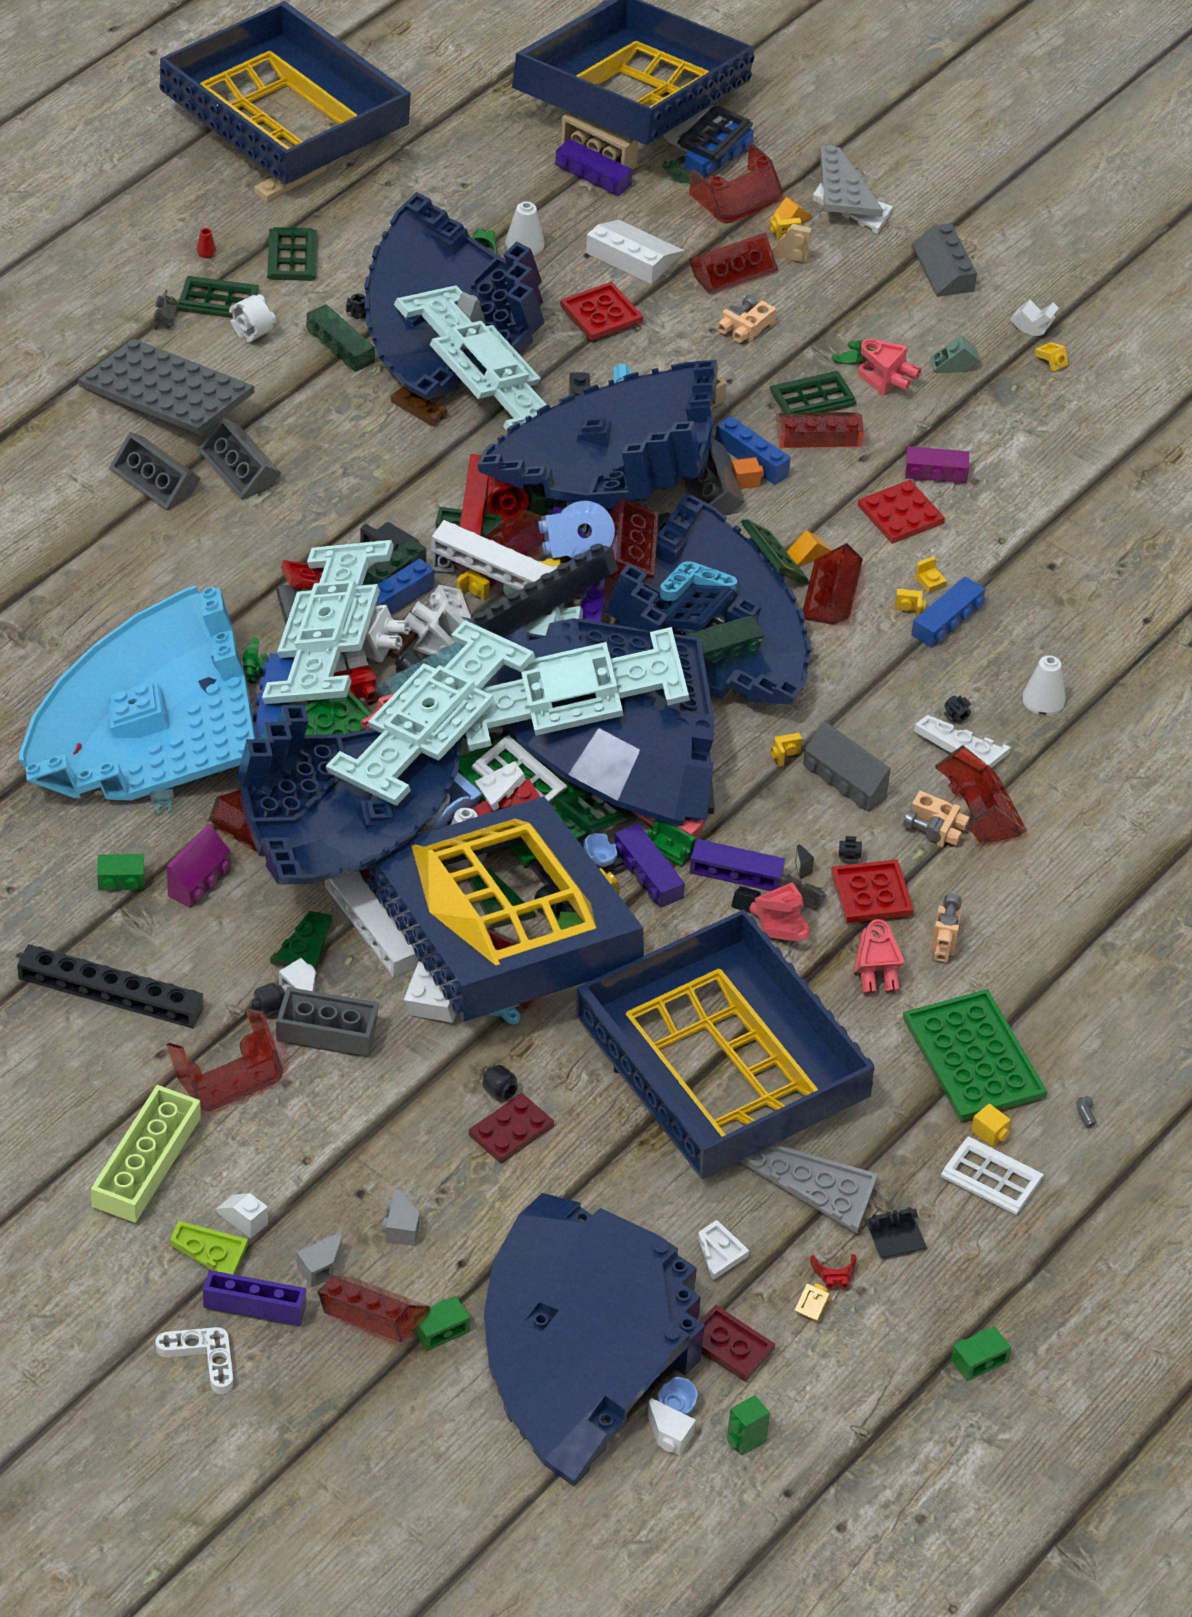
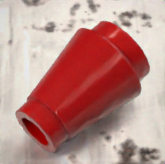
M202 228L199 234L196 251L202 258H211L216 252L212 230L209 228Z

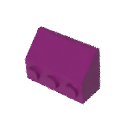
M207 824L167 865L168 897L189 908L196 902H199L204 893L210 887H214L217 880L223 874H226L232 865L229 848L211 825Z

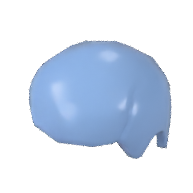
M594 833L588 835L585 839L583 848L597 867L604 868L614 863L617 858L616 844L611 845L608 842L607 835Z
M673 1377L672 1380L662 1385L657 1401L687 1415L695 1407L698 1392L695 1385L689 1379Z

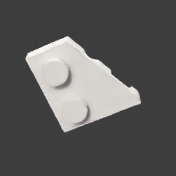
M514 761L476 780L475 783L492 810L495 811L499 808L498 802L504 796L509 798L514 790L526 779L524 773Z
M717 1220L698 1233V1240L713 1280L749 1257V1250Z

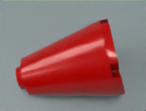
M488 476L487 507L489 512L502 515V521L517 519L529 504L526 490Z

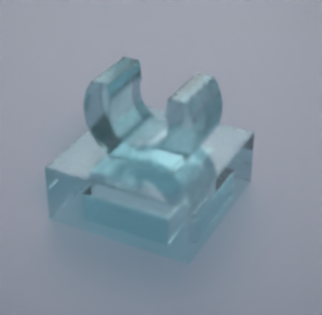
M173 789L150 792V805H155L154 811L156 814L160 812V805H166L168 813L171 812V802L174 800Z

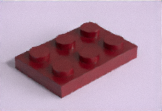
M520 1093L469 1129V1136L499 1163H503L553 1128L554 1120L527 1096Z
M717 1305L699 1321L705 1325L702 1353L744 1381L775 1350V1343Z

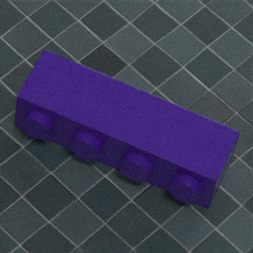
M570 138L556 149V166L616 196H619L632 185L633 169Z
M639 824L615 833L614 843L616 844L617 853L624 860L626 868L636 876L639 885H643L652 901H655L661 908L684 898V881Z
M697 839L691 856L690 874L773 891L780 887L784 874L785 858Z
M209 1270L203 1288V1307L300 1326L306 1308V1288Z

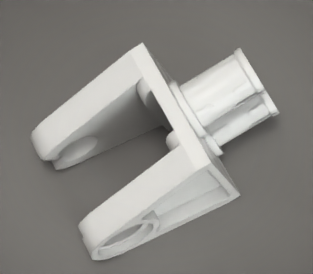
M418 601L411 613L409 612L404 619L410 621L411 630L417 633L419 637L413 649L449 663L461 650L459 645L453 641L451 634L460 626L464 619L445 601L435 611ZM446 649L452 650L455 654L449 653Z
M387 605L375 606L362 646L366 657L377 662H383L389 649L399 650L402 646V638L398 634H409L411 631L410 621L394 620L390 615Z

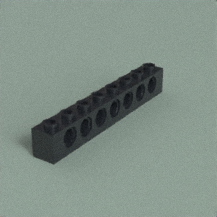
M28 944L17 964L19 980L192 1029L204 1009L203 993L171 983L157 981L150 977L136 975L128 971L111 968L107 965L90 962L86 959L51 951L40 946Z

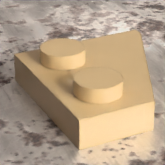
M792 224L776 246H773L770 255L807 263L812 228Z

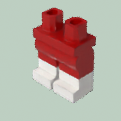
M364 649L345 653V659L340 654L333 677L349 675L351 679L349 691L357 699L364 698L367 702L375 701L376 678L367 663Z

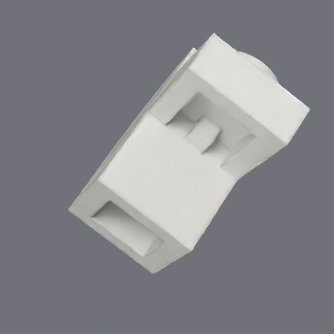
M1029 300L1017 309L1010 320L1022 332L1032 336H1040L1045 333L1055 319L1054 314L1058 307L1053 302L1041 311Z

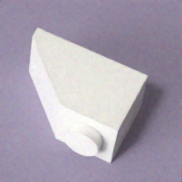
M300 958L279 971V985L282 986L284 992H286L287 987L315 991L316 971L312 965L307 964Z
M250 1193L232 1195L216 1208V1213L250 1239L268 1225V1206Z
M651 1398L648 1406V1419L657 1445L667 1452H673L680 1456L694 1435L696 1420Z

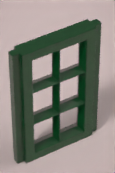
M285 227L269 229L267 278H271V280L312 281V279H316L317 230H313V228ZM280 237H291V244H280ZM295 237H306V244H295ZM279 250H290V258L279 257ZM294 250H305V258H294ZM279 263L290 264V271H279ZM294 264H305V271H294Z
M187 276L180 296L178 310L233 317L232 313L229 312L230 302L238 303L246 299L232 296L233 292L257 296L259 285ZM191 288H205L208 291L207 293L191 291ZM212 290L227 291L228 296L212 294L211 292ZM196 297L204 298L205 300L204 302L189 301L188 298ZM209 299L226 301L225 305L208 303Z
M838 371L770 386L771 394L788 420L856 405L853 393ZM836 382L838 387L823 390L820 386ZM812 387H817L819 390L808 394H803L801 391ZM797 391L800 395L784 399L782 394ZM842 392L844 397L831 400L827 397L829 394ZM823 396L825 400L813 404H809V402L807 401L808 399ZM799 401L805 403V406L792 409L788 405Z
M749 519L741 521L744 529L780 574L801 585H808L810 583L807 576L771 531Z
M583 788L553 800L555 807L583 831L590 834L638 817L630 810L624 808L616 811L610 806L612 805L611 803L604 801ZM591 799L597 805L591 807L585 800ZM577 804L583 810L577 812L571 805ZM603 809L609 815L603 817L596 810ZM589 814L595 820L589 822L583 815Z

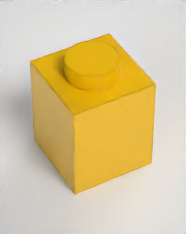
M988 1104L973 1117L971 1131L994 1147L998 1142L1005 1141L1009 1136L1011 1119L991 1104Z

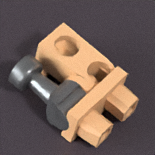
M748 295L743 299L740 307L730 306L729 309H725L722 312V319L718 323V331L722 334H726L729 331L732 332L734 340L739 343L744 340L751 342L754 340V337L760 334L762 329L775 324L776 308L764 301L758 303L754 296ZM764 309H767L768 312H767V313H763V310H764Z
M919 791L912 803L911 810L905 816L903 827L912 829L915 826L925 831L927 839L930 842H937V846L943 847L946 842L957 846L962 831L956 830L954 827L965 831L970 817L959 813L961 806L952 805L947 801Z
M956 894L945 895L943 906L938 908L931 952L935 953L934 960L948 962L949 956L954 957L962 904L961 897Z

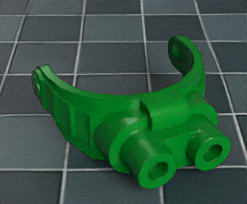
M478 228L472 238L480 244L489 246L493 249L494 254H498L497 247L495 246L496 232L492 230L485 232L484 229Z
M849 341L848 347L853 350L844 352L841 355L834 354L832 356L833 361L853 364L868 360L861 354V344L863 341ZM866 347V349L869 351H875L874 349Z
M253 637L250 640V644L246 647L242 657L244 673L248 678L247 682L252 684L256 683L257 677L263 671L264 661L268 662V656L265 653L261 654L258 658L259 639L257 637Z

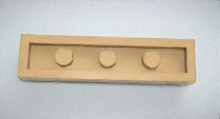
M327 165L286 185L273 176L254 186V193L268 202L327 171Z

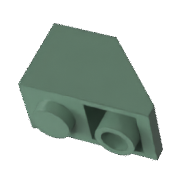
M962 335L930 357L935 373L965 372L980 361L977 348Z

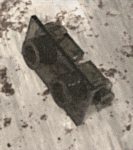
M165 289L162 296H158L155 307H157L153 316L155 330L159 325L165 329H170L174 326L177 301L174 297L167 296V289Z
M789 874L787 876L782 875L780 887L793 883L802 895L804 906L817 911L827 896L822 891V888L808 883L803 885L801 880L791 877Z

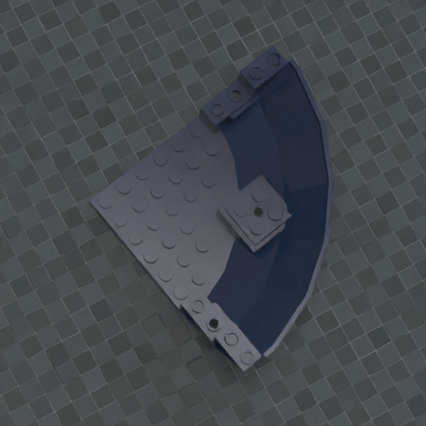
M576 618L549 623L546 635L526 633V629L523 628L504 637L533 651L535 658L604 642L607 643L610 659L654 649L650 632H653L652 630ZM673 634L690 701L667 705L663 688L620 698L624 716L537 736L535 735L532 719L502 725L526 751L564 779L615 806L678 826H683L685 817L694 822L700 819L707 820L713 762L710 760L709 752L714 740V715L700 638ZM504 664L482 688L523 679L522 673ZM591 693L551 702L552 708L594 699L596 694Z

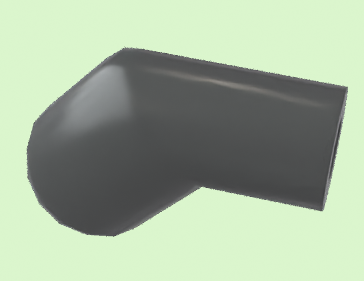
M1089 1096L1078 1098L1076 1106L1085 1126L1090 1127L1097 1122L1090 1110L1093 1106V1101Z

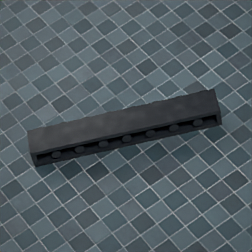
M602 544L592 545L589 550L575 555L567 563L558 565L557 569L541 575L540 579L527 583L523 589L510 593L504 600L493 603L490 608L483 612L476 613L468 622L503 638L617 572L618 567L612 547Z

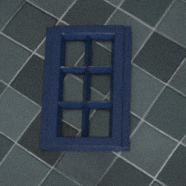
M692 584L664 612L668 617L663 628L703 629L733 596L735 589H731L728 586ZM695 595H702L700 598H693ZM709 596H716L715 599H707ZM686 605H693L691 608H684ZM700 606H707L706 609H698ZM677 615L683 616L681 619L675 618ZM691 616L698 617L696 620L690 619Z

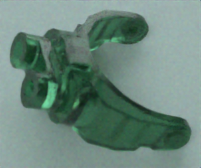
M680 156L676 160H670V162L664 161L663 168L667 170L666 174L680 183L691 184L702 181L701 176L691 174L681 166L682 163H685V156Z

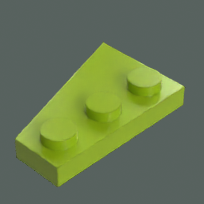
M178 1221L170 1238V1245L212 1271L235 1275L248 1247V1239Z

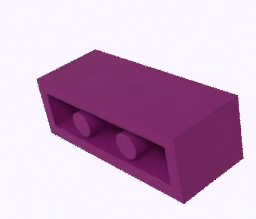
M907 446L905 478L967 483L969 451Z

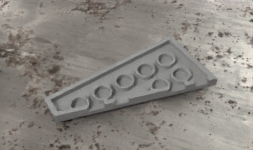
M833 145L821 146L820 165L824 211L882 217V207L842 150Z
M773 1144L739 1161L856 1234L859 1231L878 1177L877 1173L777 1144Z

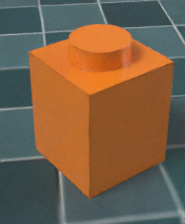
M756 457L732 460L731 466L740 489L760 487V480L763 478L764 472L762 465L758 464Z

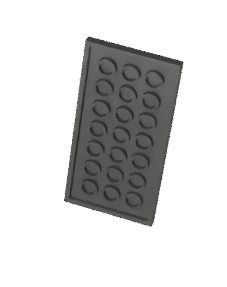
M134 338L78 379L80 387L199 435L255 393L254 386Z

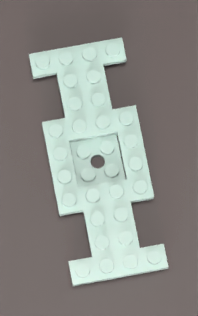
M392 540L315 547L311 549L307 561L309 568H324L320 582L314 583L312 590L300 591L296 594L277 651L280 658L295 657L287 681L267 682L262 696L264 704L347 697L351 685L349 675L334 677L333 675L340 653L362 650L380 592L378 584L363 586L362 584L369 563L390 561L394 548Z
M464 620L451 634L453 641L464 645L459 653L445 667L439 665L435 669L423 663L368 721L370 728L382 734L358 759L339 751L326 765L327 772L397 806L411 791L408 784L397 779L421 752L439 761L494 702L493 695L482 691L481 688L504 664L522 672L535 659L534 652ZM434 704L432 707H425L426 705Z

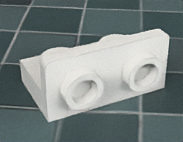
M438 585L429 600L432 610H437L442 602L445 601L464 620H470L471 615L461 589Z

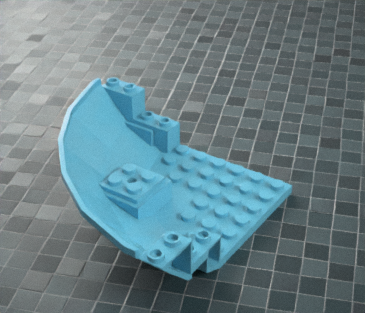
M195 585L135 614L92 645L56 681L32 715L19 752V761L23 767H26L27 781L72 798H81V793L101 787L106 799L134 800L240 765L246 739H256L247 680L242 661L236 649L235 634L220 587H208L199 594ZM207 677L216 679L214 684L206 688V692L198 683L199 680ZM77 743H80L82 745L81 750H79L78 753L73 755V752L76 750Z

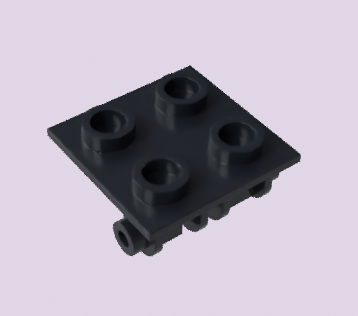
M907 1207V1209L900 1210V1212L893 1210V1214L890 1211L881 1215L873 1214L871 1218L865 1219L880 1258L927 1249L915 1220L918 1217L915 1208Z

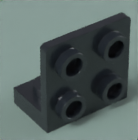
M386 522L379 529H375L368 524L360 528V543L392 540L394 548L390 561H385L392 566L419 545L418 539L390 522Z

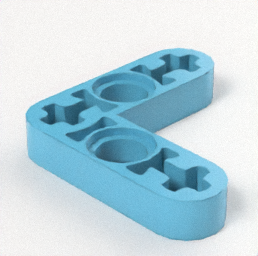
M686 561L681 563L661 584L660 597L666 601L677 600L692 583L697 585L728 586L731 589H735L736 592L737 579L715 569Z

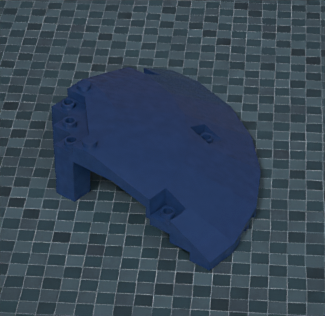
M416 192L396 211L390 221V228L388 231L383 232L382 241L374 247L372 265H369V276H366L364 284L366 292L365 321L381 362L407 390L426 400H430L460 389L459 384L462 381L430 346L432 339L440 337L439 334L428 324L422 315L405 318L394 305L397 298L457 285L462 292L474 295L479 299L482 313L485 316L486 326L493 325L519 355L533 342L532 335L545 321L540 309L543 299L538 287L542 280L531 248L516 241L503 254L504 258L471 238L463 224L449 218L447 211L434 206L430 198ZM469 349L463 350V353L485 375L487 369Z
M717 360L671 365V370L659 372L658 368L651 369V374L639 376L638 372L623 376V381L614 383V380H609V385L599 388L596 384L584 388V393L575 397L574 394L563 397L559 399L558 405L551 408L547 404L536 410L537 415L533 418L529 415L526 416V422L520 425V423L516 422L508 427V433L505 436L500 435L497 438L498 443L496 445L491 443L480 457L477 464L478 471L521 489H524L525 484L542 485L545 489L546 498L574 503L591 501L604 508H617L619 510L632 507L634 499L643 501L651 498L655 488L667 490L675 487L678 478L692 479L703 475L707 466L714 424L711 407L712 404H715Z
M686 493L678 503L676 510L668 518L666 525L657 535L650 551L638 568L628 563L619 574L605 613L620 620L618 623L620 626L652 631L666 629L663 627L668 615L664 612L674 601H666L660 597V586L681 563L691 561L734 576L737 579L736 592L716 614L726 620L724 624L727 627V632L720 641L712 640L709 642L702 637L704 633H702L701 629H672L673 634L700 638L710 696L723 699L732 688L736 692L747 697L746 701L792 705L806 684L807 668L810 662L809 656L812 650L810 639H807L806 635L808 629L804 627V612L802 608L797 607L795 603L797 598L791 587L786 586L784 582L785 576L772 567L769 563L770 560L762 555L761 549L752 538L748 540L740 533L741 528L737 525L732 527L725 521L727 517L716 508ZM695 595L693 598H700L702 595ZM709 596L707 599H715L716 596ZM686 605L684 608H691L693 605ZM700 606L698 609H706L707 606ZM677 615L675 618L681 619L683 616ZM696 616L690 617L691 620H696L698 618Z
M282 705L278 722H264L260 739H246L237 775L241 789L240 802L244 818L259 856H265L266 867L278 885L313 884L366 869L406 845L438 813L459 770L462 737L439 761L422 752L397 778L408 784L411 791L396 806L327 772L326 765L339 751L358 759L382 733L374 729H367L341 735H305L309 722L305 705Z
M541 1193L518 1215L493 1260L484 1309L488 1366L492 1378L495 1379L498 1394L501 1395L504 1403L503 1407L510 1422L513 1421L520 1430V1435L532 1445L533 1452L544 1466L572 1486H575L590 1471V1464L606 1450L607 1442L623 1427V1423L627 1420L628 1411L669 1365L686 1376L701 1361L705 1325L698 1321L701 1296L694 1292L697 1268L678 1255L677 1247L661 1236L602 1208L592 1215L580 1207V1202Z

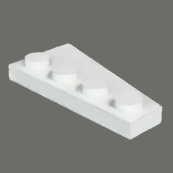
M820 183L813 194V201L824 206L822 183ZM878 202L883 209L882 217L842 213V216L847 219L851 217L858 221L857 224L862 227L868 226L872 228V232L878 234L892 213L893 206Z
M929 715L917 722L914 727V732L985 773L1005 758L1011 749L1010 746L1005 744L1002 747L993 744L994 740L986 737L984 740L972 736L973 732L953 729L954 725Z

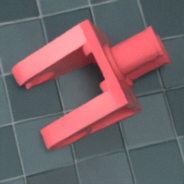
M866 339L861 344V354L868 360H865L859 366L858 374L880 394L885 395L894 385L907 391L912 379L903 376L904 374L915 380L920 377L922 368L906 360V346L875 339ZM866 347H868V348H874V349H876V350H875V351H869V350L866 349ZM864 368H872L873 370L867 371Z
M793 883L755 898L756 903L753 902L751 904L750 912L759 917L762 932L765 931L769 937L799 941L810 936L809 925L799 907L804 906L803 898Z
M880 919L873 920L860 935L853 973H861L862 993L867 994L869 991L870 993L877 992L875 972H884L885 992H890L891 990L892 992L899 991L897 970L904 964V958L889 925ZM875 925H880L883 931L879 927H875ZM871 931L876 932L879 938L874 937Z

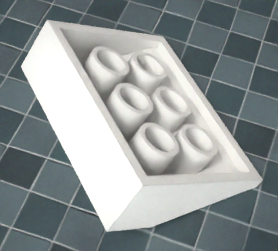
M621 220L598 224L587 234L586 241L587 254L650 284L654 283L684 254V250Z

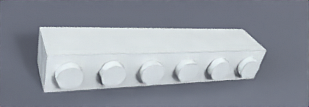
M443 520L432 535V552L518 590L523 589L527 583L540 579L541 575L555 570L551 566L538 562L531 557L522 555L513 549L504 547Z
M359 871L325 880V888L393 978L416 968L418 958L415 956L411 944L408 945L406 943L402 931L397 930L394 919L389 918L384 905L379 903L373 891L370 890L368 883L366 884L363 881Z

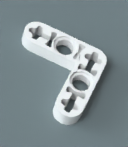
M214 1327L163 1332L157 1336L155 1344L156 1352L159 1356L170 1358L207 1354L211 1389L217 1394H225L231 1391L233 1388L228 1333L224 1329ZM214 1338H219L220 1348H215ZM188 1339H196L199 1341V1343L196 1346H188L185 1344V1342ZM177 1341H181V1346L178 1347ZM169 1342L170 1347H165L164 1343ZM223 1357L226 1359V1362L219 1365L215 1364L213 1359ZM219 1373H223L225 1382L223 1384L219 1383Z

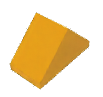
M788 197L784 199L775 211L781 220L800 217L803 223L812 218V214Z
M805 530L787 551L799 567L833 555V550L821 537L808 530Z

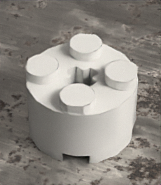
M260 294L249 296L232 305L229 309V312L233 315V319L230 321L235 332L240 338L246 337L247 342L270 332L273 324L276 323L274 313L269 311L265 298Z

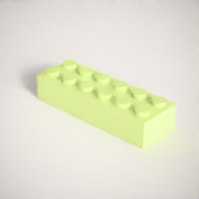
M156 1085L92 1186V1207L136 1223L200 1121V1100Z

